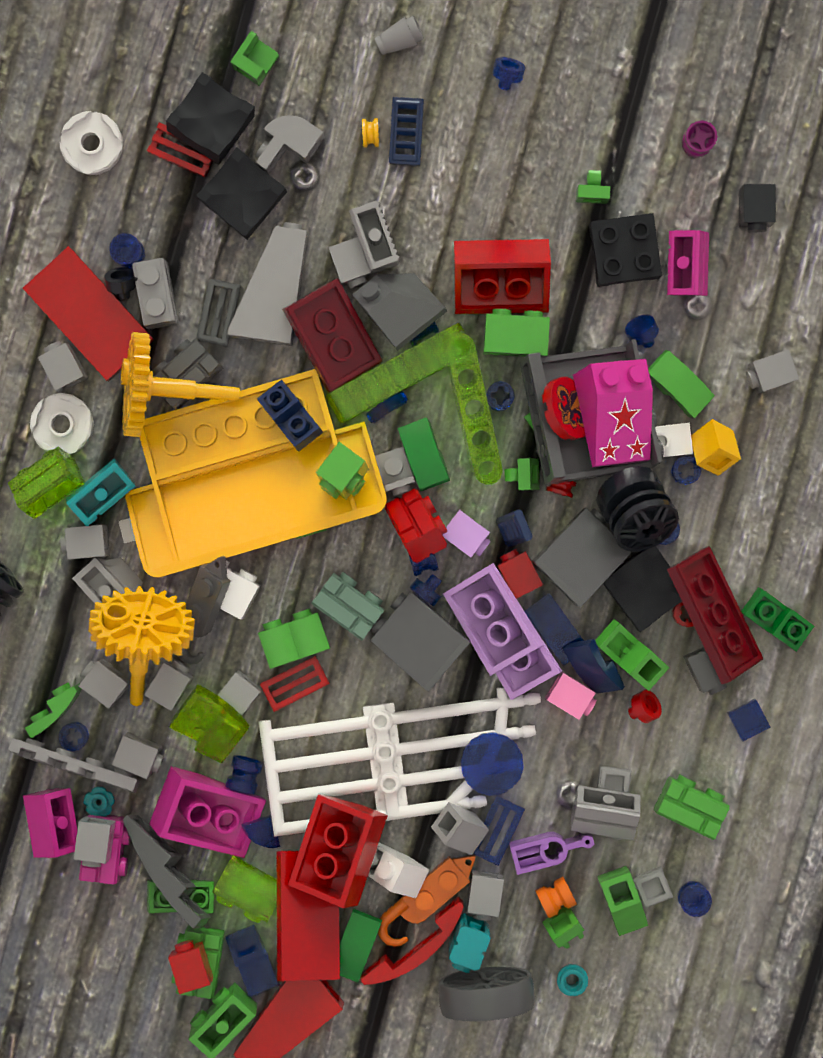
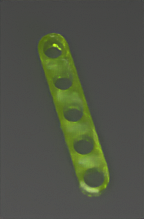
M459 322L327 394L325 398L339 423L342 424L475 351Z
M453 330L444 337L443 349L470 469L479 482L491 485L501 478L503 470L476 346L473 339L467 333L461 330ZM457 338H464L467 342L466 349L459 354L453 353L451 350L452 342ZM471 369L473 371L472 381L468 384H460L458 381L459 373L462 370ZM471 400H478L480 402L479 411L473 415L466 414V404ZM486 431L487 438L483 444L475 445L472 443V437L476 432ZM483 462H493L494 468L491 473L487 475L479 474V467Z

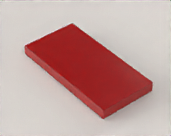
M70 246L63 250L23 287L24 291L108 382L121 371L123 358L128 359L131 334L133 332L148 333L114 294L107 291L103 282ZM149 334L151 343L154 341V338Z
M276 851L277 981L340 979L339 906L289 886L288 883L299 851Z

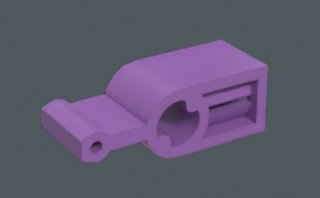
M546 832L509 842L517 875L558 865L566 859L568 850L580 847L588 849L595 845L591 834L580 833L578 836L564 839L556 832ZM555 841L561 844V847L556 848L557 853L554 855L544 852V850L549 848L550 842Z

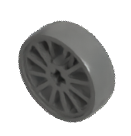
M484 967L476 971L471 970L470 973L458 971L446 975L439 980V1005L442 1015L448 1019L472 1022L500 1020L524 1014L534 1007L533 978L528 970L522 968Z

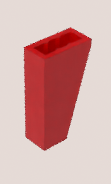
M327 980L283 981L238 1043L233 1055L236 1058H281L342 1011L344 1001Z

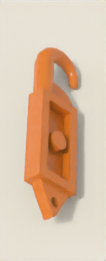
M469 855L458 858H451L449 856L426 876L416 898L403 895L401 899L379 918L382 919L378 931L380 939L385 944L393 947L402 946L407 943V937L394 939L388 934L389 924L400 915L411 923L418 924L425 921L470 883L469 875L476 856ZM467 859H469V860H471V863H470V864H466L465 861H466Z

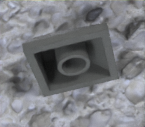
M414 273L377 274L352 294L367 316L397 351L447 312L441 302Z

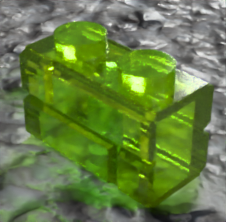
M59 446L45 452L41 459L30 467L20 470L17 476L8 482L17 506L33 519L38 518L85 484L75 459Z
M232 855L212 893L217 895L216 900L222 905L229 908L236 905L245 910L243 915L249 920L260 923L263 920L268 923L277 906V879Z

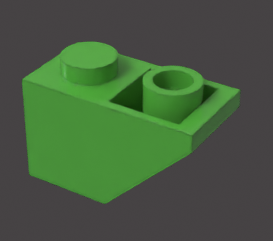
M627 866L597 876L619 936L649 926L636 886Z

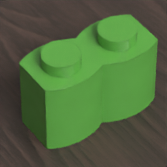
M309 608L292 614L293 621L282 624L281 619H276L262 624L264 630L258 632L270 669L330 649L319 612L312 614Z

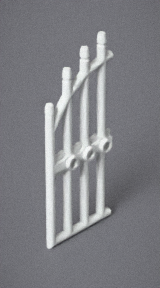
M504 687L496 688L497 698L398 712H395L394 702L364 706V716L277 729H272L271 720L258 721L274 837L305 833L310 819L285 823L282 804L314 800L318 794L335 797L374 791L376 811L388 815L386 821L439 814L448 802L465 809L486 806V796L477 795L472 798L466 796L486 775L522 769L520 759H508L507 761H495L504 741L519 739L520 737L529 738L536 735L534 725L507 728L508 709L541 703L540 693L522 694L511 700ZM496 711L494 730L399 743L397 724ZM366 729L367 748L276 760L274 741ZM489 743L479 764L408 774L403 773L401 755ZM370 760L373 779L280 791L278 777L280 772ZM466 778L446 800L408 805L406 786Z

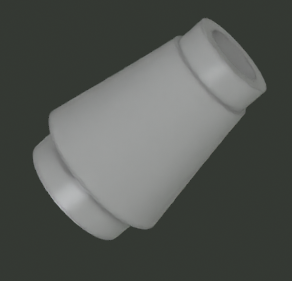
M404 16L375 38L382 55L418 46V42L424 39L414 16L409 18Z

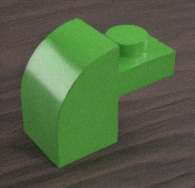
M615 619L611 621L595 640L597 646L610 659L648 691L670 668Z

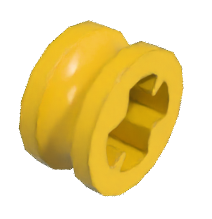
M374 118L372 122L362 119L363 148L368 147L369 144L379 147L378 118Z

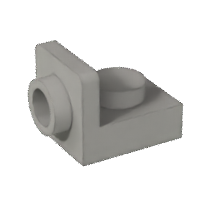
M404 447L375 456L385 492L392 490L393 496L411 490L410 484L415 483V479Z

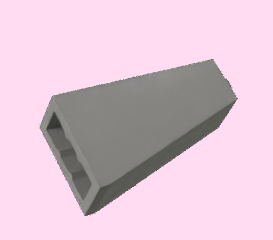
M284 222L283 227L275 226L228 328V335L231 338L293 346L294 330L282 309L300 298L309 236L307 230H302V225Z

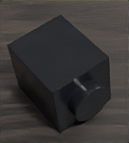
M744 184L739 189V227H748V232H765L767 227H771L776 222V184Z

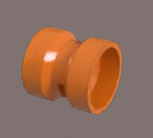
M563 876L554 881V888L542 886L535 890L549 919L558 915L562 905L568 909L577 905Z

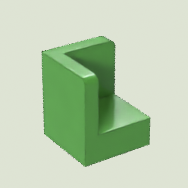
M250 31L230 62L235 71L260 86L279 58V54L261 42L256 33Z

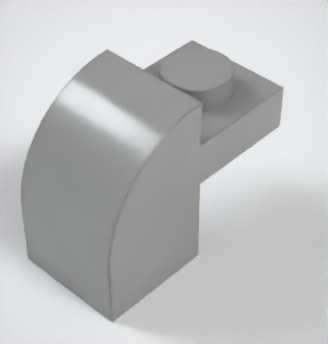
M293 115L278 117L264 128L265 134L272 140L270 143L265 141L256 153L258 158L256 164L270 174L286 150L305 163H308L325 139L324 133L301 117Z

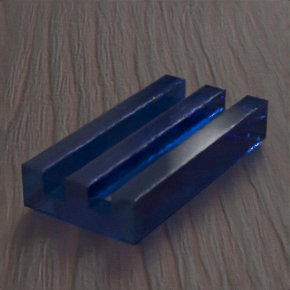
M499 795L495 796L483 822L488 829L499 805L504 806V809L484 851L479 850L482 844L481 841L473 852L474 855L499 866L525 811L524 807L503 799ZM510 810H513L515 815L494 857L490 855V852Z

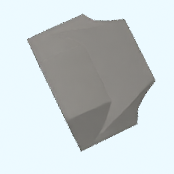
M95 557L72 578L94 604L95 602L102 603V596L104 595L112 598V591L114 590L124 594L125 587H128L132 592H136L137 587L143 584V581L121 557L108 560Z

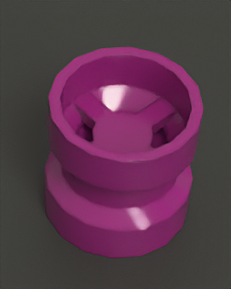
M704 120L692 123L682 138L684 151L689 156L695 158L707 155L716 144L718 138L715 127L710 122Z

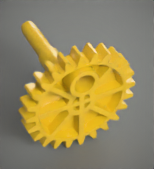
M138 332L131 334L128 359L123 358L121 368V385H124L122 430L124 436H141L143 422L145 421L146 401H150L151 396L194 400L196 397L239 401L240 388L199 384L193 380L153 377V371H150L149 368L151 358L149 356L151 348L149 334Z
M141 586L137 587L136 592H132L128 587H125L124 594L114 590L112 591V598L105 595L102 596V603L95 602L94 610L90 611L89 633H91V641L96 642V649L105 648L106 657L116 654L117 662L124 658L129 659V671L131 673L130 703L133 706H140L143 703L145 676L148 672L149 660H152L156 665L160 664V658L162 657L170 662L172 661V653L181 656L182 648L188 649L190 641H193L195 619L192 618V610H186V602L177 603L178 596L176 595L167 598V591L165 590L159 594L154 593V587H151L148 592H143Z

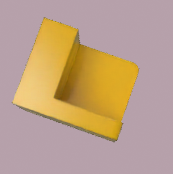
M714 419L691 435L696 464L707 471L719 476L741 460L734 431Z

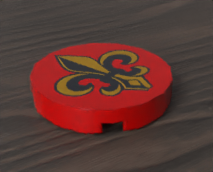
M559 377L551 380L545 386L542 395L543 403H547L548 410L544 411L549 426L564 440L571 439L572 441L584 437L586 434L574 380L569 377Z

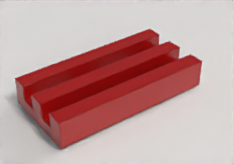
M159 122L147 152L205 178L212 160L163 138L164 133L175 138L177 137L167 131L165 124ZM161 144L204 164L200 168L161 151L157 147Z
M315 655L260 683V686L273 712L319 690L330 684ZM313 664L315 670L272 692L270 691L269 686ZM319 676L321 681L276 703L275 697Z

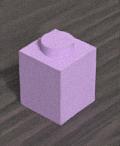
M461 510L456 513L447 525L446 529L448 532L443 534L446 540L469 557H472L474 553L480 556L491 542L486 538L490 532Z

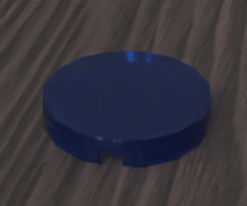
M497 732L481 733L472 738L463 749L460 759L461 772L467 784L476 792L488 796L502 795L513 788L520 780L524 768L523 755L517 744L508 736Z

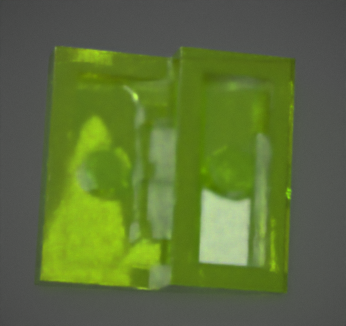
M197 684L172 718L169 728L196 740L194 751L222 764L248 731L250 725L225 700Z

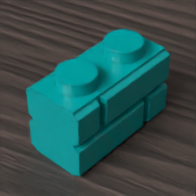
M113 459L66 498V504L86 526H89L97 519L98 514L102 515L136 485L121 465Z
M465 913L461 914L455 926V932L452 933L448 944L449 959L453 963L452 967L466 973H470L471 970L476 971L480 969L484 952H486L491 939L487 921L475 919L473 916Z

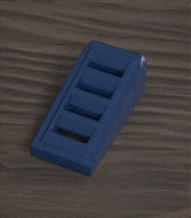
M392 97L390 165L420 166L424 99ZM399 109L417 110V115L398 114ZM398 122L416 123V128L398 127ZM397 135L415 136V142L397 141ZM396 148L415 149L414 155L396 154Z
M515 510L496 519L506 546H514L532 539L533 536L522 510Z

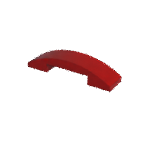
M458 896L435 914V922L439 926L438 929L395 963L384 954L362 972L360 981L364 985L386 982L408 973L430 958L444 944L455 928L464 907L461 897Z

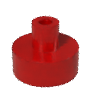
M645 689L632 696V707L628 709L629 716L632 719L638 718L643 723H650L661 716V704L652 691Z

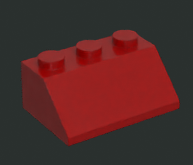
M549 239L454 241L455 314H492L493 309L512 310L511 313H524V311L549 313L551 274Z
M318 794L288 885L343 909L358 906L388 815L361 804Z

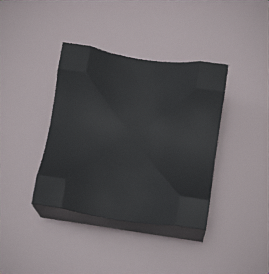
M202 72L185 99L166 120L167 131L219 165L255 117V106L232 95L218 85L211 77Z
M236 147L217 174L197 194V198L248 240L284 197L287 190Z
M654 213L590 222L589 232L593 249L597 287L654 280L662 276Z
M656 546L637 553L618 567L603 583L639 632L645 630L662 615L682 602L667 571L670 566Z

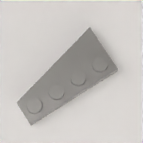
M12 738L8 750L17 756L136 794L140 781L133 778V773L116 767L115 772L104 769V762L89 757L86 758L85 762L74 759L75 753L61 748H56L55 752L44 749V743L27 738L26 742Z

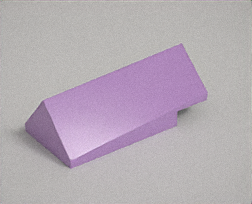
M494 563L443 593L489 675L491 676L496 673L511 700L562 672Z

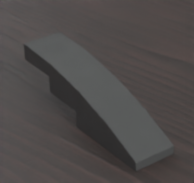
M126 815L123 822L134 849L155 885L169 904L193 929L204 927L211 917L189 897L196 886L174 866L182 855L163 838H160L140 816Z

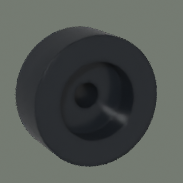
M115 268L104 275L108 292L117 294L119 300L130 298V291L136 288L135 281H137L132 268Z

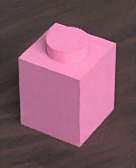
M563 671L559 673L545 696L547 701L580 720L583 714L588 716L597 701L593 698L596 693L592 689Z

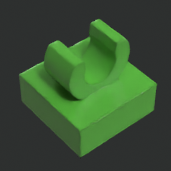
M588 171L586 185L579 184L576 189V202L608 203L610 199V186H600L601 171Z
M517 459L518 468L504 469L505 481H518V490H540L539 459Z
M563 907L559 910L558 915L550 919L547 918L542 922L558 948L563 946L568 949L570 947L568 943L576 936L580 939L584 937L583 931L585 930L571 908Z

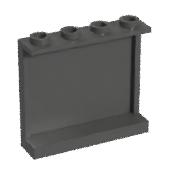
M636 339L631 340L625 346L541 357L540 352L528 354L520 362L545 485L614 475L629 467L642 466L653 469L663 462L664 449L662 442L657 438L655 429L657 417L653 409L650 460L601 467H592L586 435L572 441L571 439L564 440L551 429L545 418L544 411L548 409L547 403L542 401V395L545 386L551 380L559 377L573 379V374L592 363L644 359L641 349L637 347Z

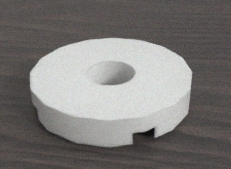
M84 111L71 117L62 129L60 150L65 161L76 171L86 175H100L111 170L119 161L123 151V136L117 124L107 115ZM89 135L98 136L100 140L98 148L94 151H87L83 147L84 139Z
M52 394L38 402L31 414V433H33V437L39 447L51 454L65 456L77 453L87 445L93 434L94 421L91 410L84 401L71 394ZM64 415L68 417L70 427L65 433H58L54 428V421L57 417Z

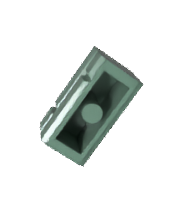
M334 572L311 604L362 641L385 609L380 606L383 600L369 590L363 594L356 589L355 586L358 582L345 572H342L340 576Z

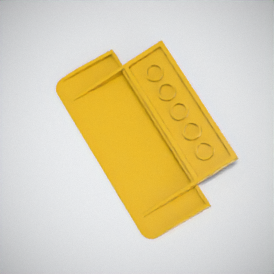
M315 369L282 378V381L323 431L320 436L299 452L257 400L258 397L281 379L241 390L239 401L211 399L146 418L143 422L140 441L152 484L133 489L125 495L136 545L145 572L152 577H164L211 563L221 556L229 558L381 512L386 505L387 496L365 421L334 430L321 381ZM338 442L365 460L369 468L363 478L366 482L355 497L350 494L347 500L340 495L335 499L321 489V486L318 484L321 480L316 474V471Z

